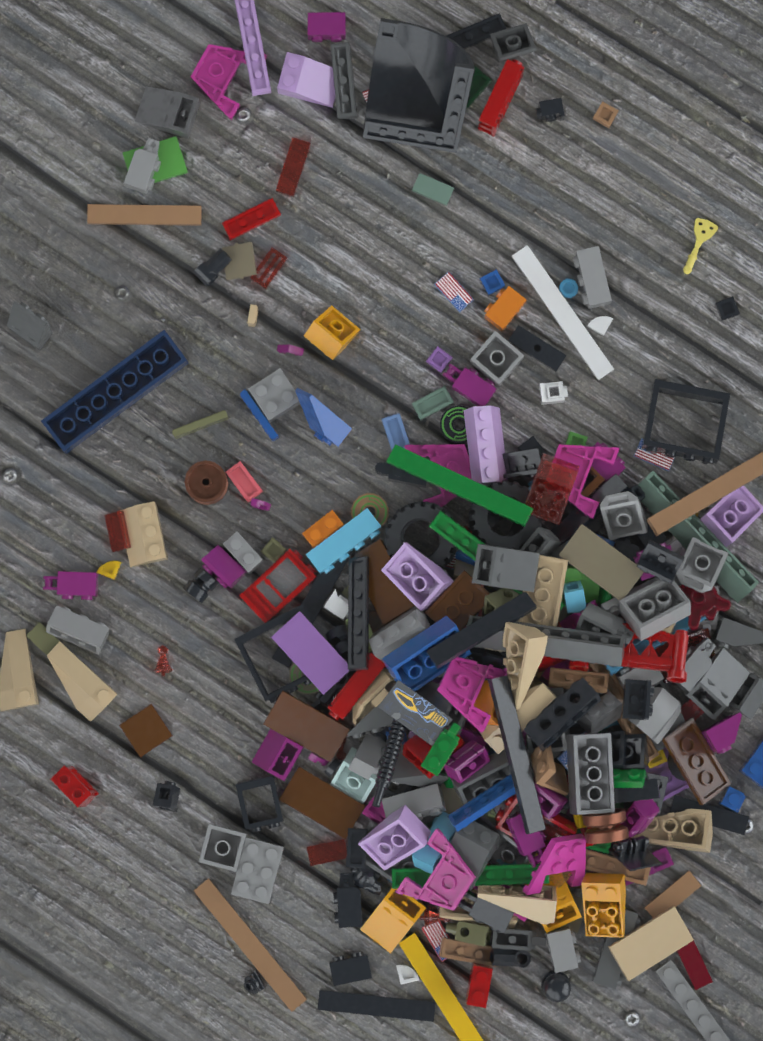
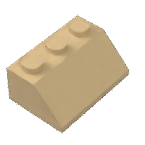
M156 502L139 504L120 510L119 515L130 567L168 560Z

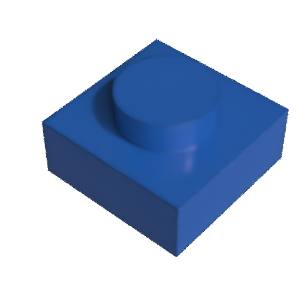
M497 269L480 278L488 296L505 288V284Z

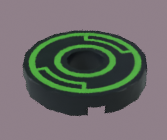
M461 405L452 406L442 415L440 430L444 438L456 444L467 442L464 410L468 409V407ZM462 420L464 422L463 429H455L453 426L454 421Z

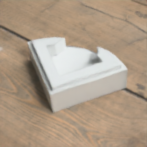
M608 316L597 317L587 327L604 336L613 318Z
M396 965L400 984L419 980L417 973L411 967Z

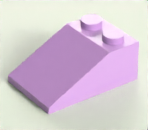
M287 52L277 86L278 94L333 108L335 101L333 67L305 56Z
M742 486L721 498L700 520L727 547L763 513V506L745 486Z
M407 542L401 546L381 570L420 611L429 609L453 583V580L441 567Z
M404 805L385 818L358 844L385 871L425 847L431 831Z

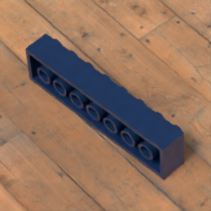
M163 330L41 420V422L63 452L67 454L189 363L167 332Z

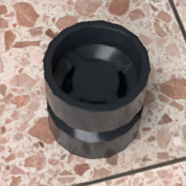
M199 568L193 575L194 579L189 580L183 589L202 604L209 596L208 591H213L219 582Z
M341 625L329 630L325 634L328 643L333 646L343 659L348 658V625Z

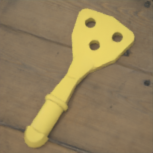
M701 218L695 220L694 234L696 242L683 268L685 274L692 272L693 265L697 260L698 250L703 242L712 238L718 230V226L709 220Z

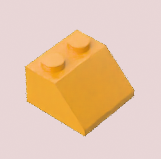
M331 305L313 321L304 337L326 356L334 360L361 329Z

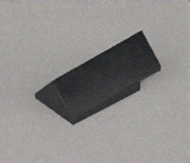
M625 731L596 733H611L613 769H645L648 765L649 755L645 733L626 735Z

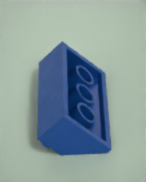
M445 616L383 657L382 660L395 682L399 680L415 692L445 672L450 662L437 669L426 651L459 632V629L448 616ZM468 650L458 657L466 658L471 652Z

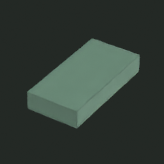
M419 173L412 192L447 206L454 191V187Z
M443 386L411 404L421 421L453 404L454 401L446 386Z

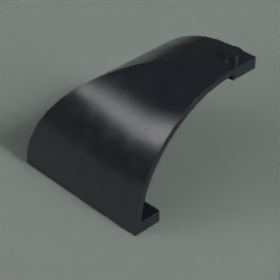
M381 18L369 83L363 138L457 153L474 73V64L469 54L459 44L434 30L408 22Z

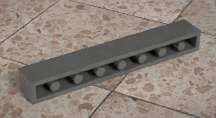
M470 615L467 626L482 617ZM514 622L535 627L548 636L544 656L592 664L622 666L625 636ZM504 629L475 647L506 651V647H503Z

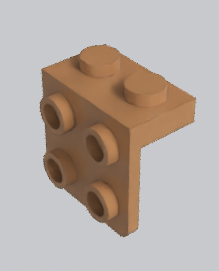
M551 745L543 752L539 747L535 748L530 756L536 784L567 795L569 787L565 768L563 765L554 762Z

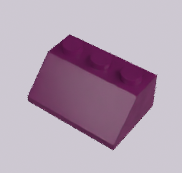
M740 712L731 714L701 731L713 753L721 754L732 748L731 744L735 743L742 717Z

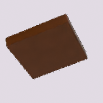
M152 704L119 725L140 757L173 736Z

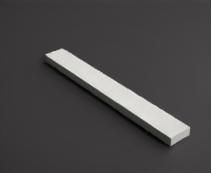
M528 245L513 254V260L596 379L599 381L612 372L614 368Z

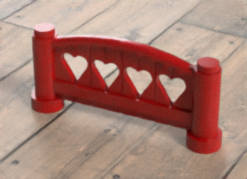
M623 623L627 629L634 632L627 623ZM661 630L644 639L649 641V645L640 655L633 644L634 639H639L634 633L632 640L624 648L621 667L667 672L668 681L675 683L686 682L687 672H685L689 638L688 632L686 630H676L675 634H670ZM654 641H659L660 643L667 642L669 644V647L660 657H658L652 646ZM570 660L569 669L588 671L589 662Z

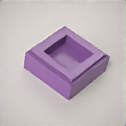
M437 346L426 362L442 373L453 357Z

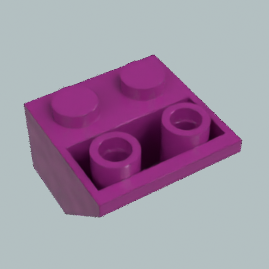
M219 545L201 559L204 563L202 567L210 575L215 573L218 576L216 580L225 589L227 586L232 589L247 573Z
M270 729L252 763L285 781L304 747Z

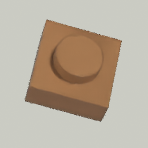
M602 101L593 120L610 128L619 110Z

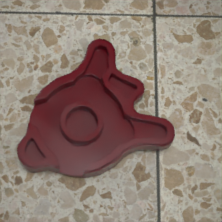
M681 584V590L691 601V615L688 616L689 629H698L701 617L703 616L711 621L714 620L718 611L730 610L731 601L719 596L714 586L712 590L701 593Z

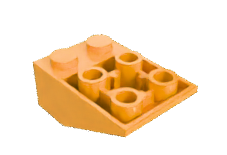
M562 873L549 875L550 884H543L556 886L557 895L555 922L542 924L546 933L582 917Z
M586 873L581 882L585 935L591 937L624 938L625 874Z
M392 888L360 928L363 933L390 954L426 909V906L417 899H414V897L396 893L397 889Z

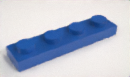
M511 774L447 816L457 832L516 794Z

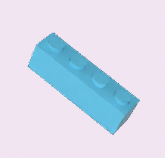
M366 508L308 552L306 556L320 574L323 572L327 574L335 568L333 564L337 561L343 562L350 556L348 553L353 549L357 551L365 545L364 541L369 537L373 539L381 533L379 531L381 525L369 509Z

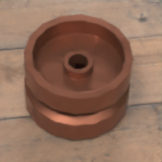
M207 460L197 462L186 473L184 481L186 490L191 498L199 504H216L227 493V476L221 466L215 462ZM205 479L207 481L210 480V483L207 486H205L203 483Z
M615 808V813L582 815L583 825L591 827L585 832L586 843H611L629 837L628 827L620 825L626 820L625 809Z

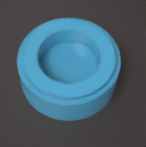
M565 279L560 283L559 291L564 298H573L578 292V284L573 279Z

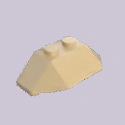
M387 668L382 669L353 706L354 725H357L375 707L371 700L384 687L390 692L396 684Z

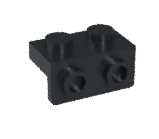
M540 447L502 454L506 473L503 474L504 478L517 480L521 479L522 475H528V478L539 476V472L545 469Z
M649 540L639 558L637 567L645 573L658 577L661 581L672 584L685 557Z
M625 679L622 719L646 721L649 720V716H652L653 705H650V697L654 695V685H651V680Z

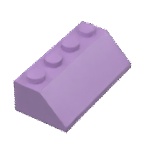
M473 406L464 410L472 480L482 485H491L494 482L508 480V478L503 477L506 469L502 455L505 453L500 408L494 406Z

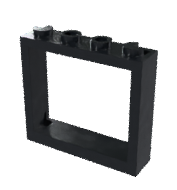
M655 379L652 386L641 449L651 452L650 454L663 453L664 456L669 458L679 456L683 457L686 461L699 460L706 465L717 464L721 452L731 393ZM658 393L722 405L714 453L650 440Z
M303 604L234 639L266 702L269 700L271 703L275 702L282 690L291 694L297 691V686L302 683L306 686L312 682L304 675L268 694L244 644L287 623L299 611L313 625Z

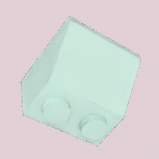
M352 747L330 785L364 804L376 784L377 774L372 773L370 779L367 780L348 769L357 749Z

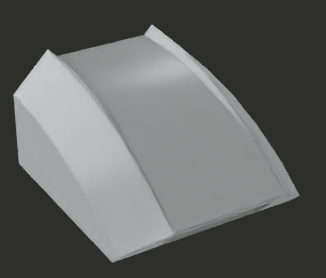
M629 491L605 496L600 504V509L609 540L647 533L648 525L638 497Z
M693 537L684 555V561L676 573L680 583L701 593L712 590L728 557V552L716 549Z
M654 687V695L650 697L653 713L652 716H649V720H628L649 736L653 742L659 744L681 712V704L664 688Z

